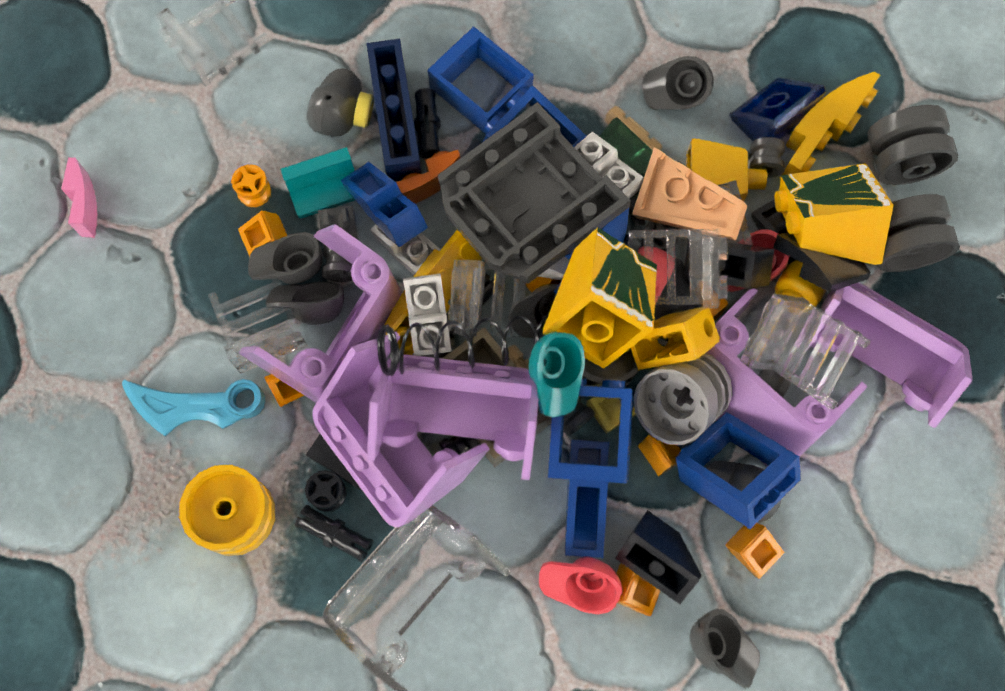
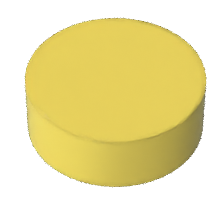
M360 92L354 114L355 126L363 128L369 126L374 106L373 94Z

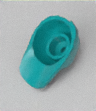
M551 332L541 337L532 349L528 365L529 375L537 385L539 409L544 416H564L572 412L576 407L584 372L585 356L580 340L573 334Z

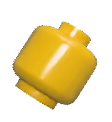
M798 260L790 263L781 274L774 287L775 294L780 305L787 311L792 313L810 312L817 307L826 290L799 277L803 263Z

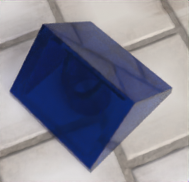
M778 77L729 115L731 120L752 142L766 137L781 140L796 128L803 117L823 98L826 90L824 85Z

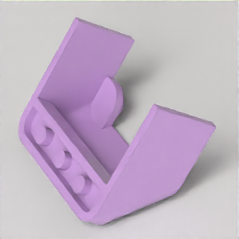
M336 224L318 230L314 237L353 264L351 268L352 280L364 292L326 353L315 348L301 350L295 355L288 366L258 346L242 347L239 352L240 355L315 403L319 400L350 348L378 338L381 326L385 324L402 294L401 288L386 261Z
M860 282L828 294L808 327L801 344V348L806 351L812 346L822 353H827L828 351L837 352L840 348L902 385V391L906 395L904 398L905 402L920 412L927 410L928 425L933 428L937 427L972 382L969 350L961 342Z
M756 288L749 289L715 324L719 335V343L706 352L725 367L731 379L732 397L730 404L720 417L728 412L800 457L840 418L868 386L863 382L859 383L844 395L836 405L824 396L809 395L802 399L794 408L737 357L746 347L749 340L747 328L737 318L758 292Z
M395 332L398 342L401 337L397 332ZM385 335V354L387 359L391 351L388 335ZM378 338L350 348L313 408V421L319 433L383 519L390 526L398 528L414 520L461 484L490 448L486 443H483L460 455L452 449H443L432 456L418 436H416L415 440L403 447H392L382 442L375 462L367 461L370 400L382 375L377 350Z
M404 355L403 375L400 373L399 359L396 373L393 376H386L382 372L370 400L367 461L375 462L382 442L392 447H403L415 440L418 432L493 440L494 450L502 458L509 461L524 459L521 479L530 480L539 398L537 395V385L531 379L529 369L475 363L474 368H471L469 362L439 358L440 370L437 372L435 370L434 358ZM390 357V358L388 359V361H387V364H388L389 369H390L391 357Z

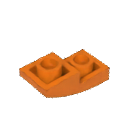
M459 150L451 152L440 151L431 158L425 159L426 173H412L405 176L401 181L396 182L401 193L417 204L439 192L441 187L438 174L460 159Z

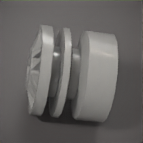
M707 353L697 360L655 367L637 384L633 398L635 414L642 427L653 438L666 444H687L695 441L729 407L732 397L731 379L725 367Z

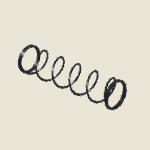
M549 314L542 318L537 330L526 317L522 315L514 316L508 323L504 334L492 319L486 317L475 325L471 338H469L466 330L460 323L450 320L441 328L436 345L426 327L417 322L413 323L406 331L401 351L393 328L390 325H383L378 332L377 339L380 367L386 376H393L396 373L399 359L400 373L403 375V356L406 340L410 330L418 326L426 332L434 350L435 370L438 372L440 370L438 350L441 335L447 325L455 324L462 330L469 346V365L471 368H474L473 339L478 326L486 321L492 323L501 336L502 361L506 366L509 363L506 336L510 325L517 319L525 320L535 334V345L540 339L538 335L540 327ZM386 332L388 334L391 351L390 369L388 367L385 354Z

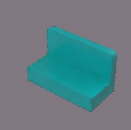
M347 147L280 169L297 216L300 219L317 214L318 210L335 208L356 201L341 182L343 178L355 171Z

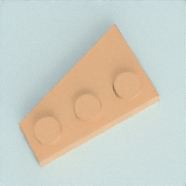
M654 147L632 215L638 219L736 241L747 205L744 201L711 181L704 179L685 165L673 160L664 152Z

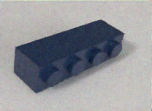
M400 38L366 43L386 175L397 182L412 173L422 174Z

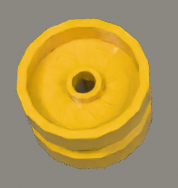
M214 465L199 472L186 485L180 499L179 519L185 533L197 545L224 556L244 555L258 548L270 535L275 522V502L269 489L247 470L234 465ZM226 509H230L231 512L225 516Z

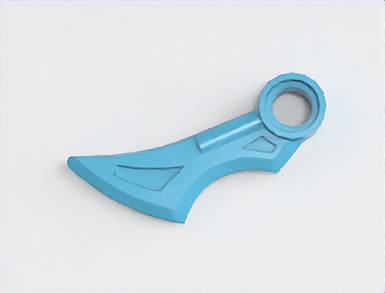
M245 379L232 383L226 392L172 393L148 388L127 380L122 382L124 391L137 412L164 436H167L177 426L192 420L209 421L224 429L243 418L249 419L257 416L264 408L266 401L262 389L251 380ZM243 390H251L255 397L252 405L244 409L238 408L236 405L238 394Z

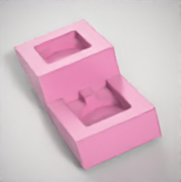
M68 157L61 188L73 202L68 223L81 237L95 238L97 201L94 187L89 174L78 160Z

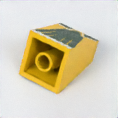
M866 163L781 175L779 191H776L774 195L775 207L777 212H782L786 220L787 231L789 234L794 235L800 248L873 265L882 264L894 205Z
M597 227L574 248L545 322L543 334L547 335L551 332L573 334L580 340L584 348L585 358L603 369L654 330L657 264Z

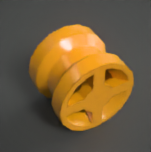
M247 164L235 170L231 183L243 205L256 208L268 202L272 189L265 172L260 167Z

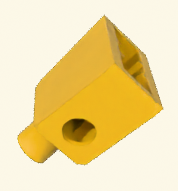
M697 138L691 139L686 153V167L711 181L742 201H745L748 189L765 190L767 170L748 168V152L745 148Z
M707 306L668 314L655 320L654 330L631 347L638 370L697 360L719 343V335L710 309ZM663 336L664 339L668 338V342L665 346H661L657 339Z

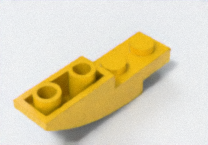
M872 72L841 85L820 100L803 117L785 145L795 151V154L782 175L808 172L816 161L811 156L816 148L823 151L830 138L838 141L844 130L849 133L852 132L862 116L857 113V110L861 105L867 108L879 91L873 88L880 74Z
M456 230L440 251L434 249L413 277L441 274L447 313L452 307L447 302L482 261V257L463 235ZM405 290L384 324L385 326L390 325L394 332L400 335L401 338L397 342L400 351L403 337L410 327ZM411 331L406 340L404 355H413L414 353Z

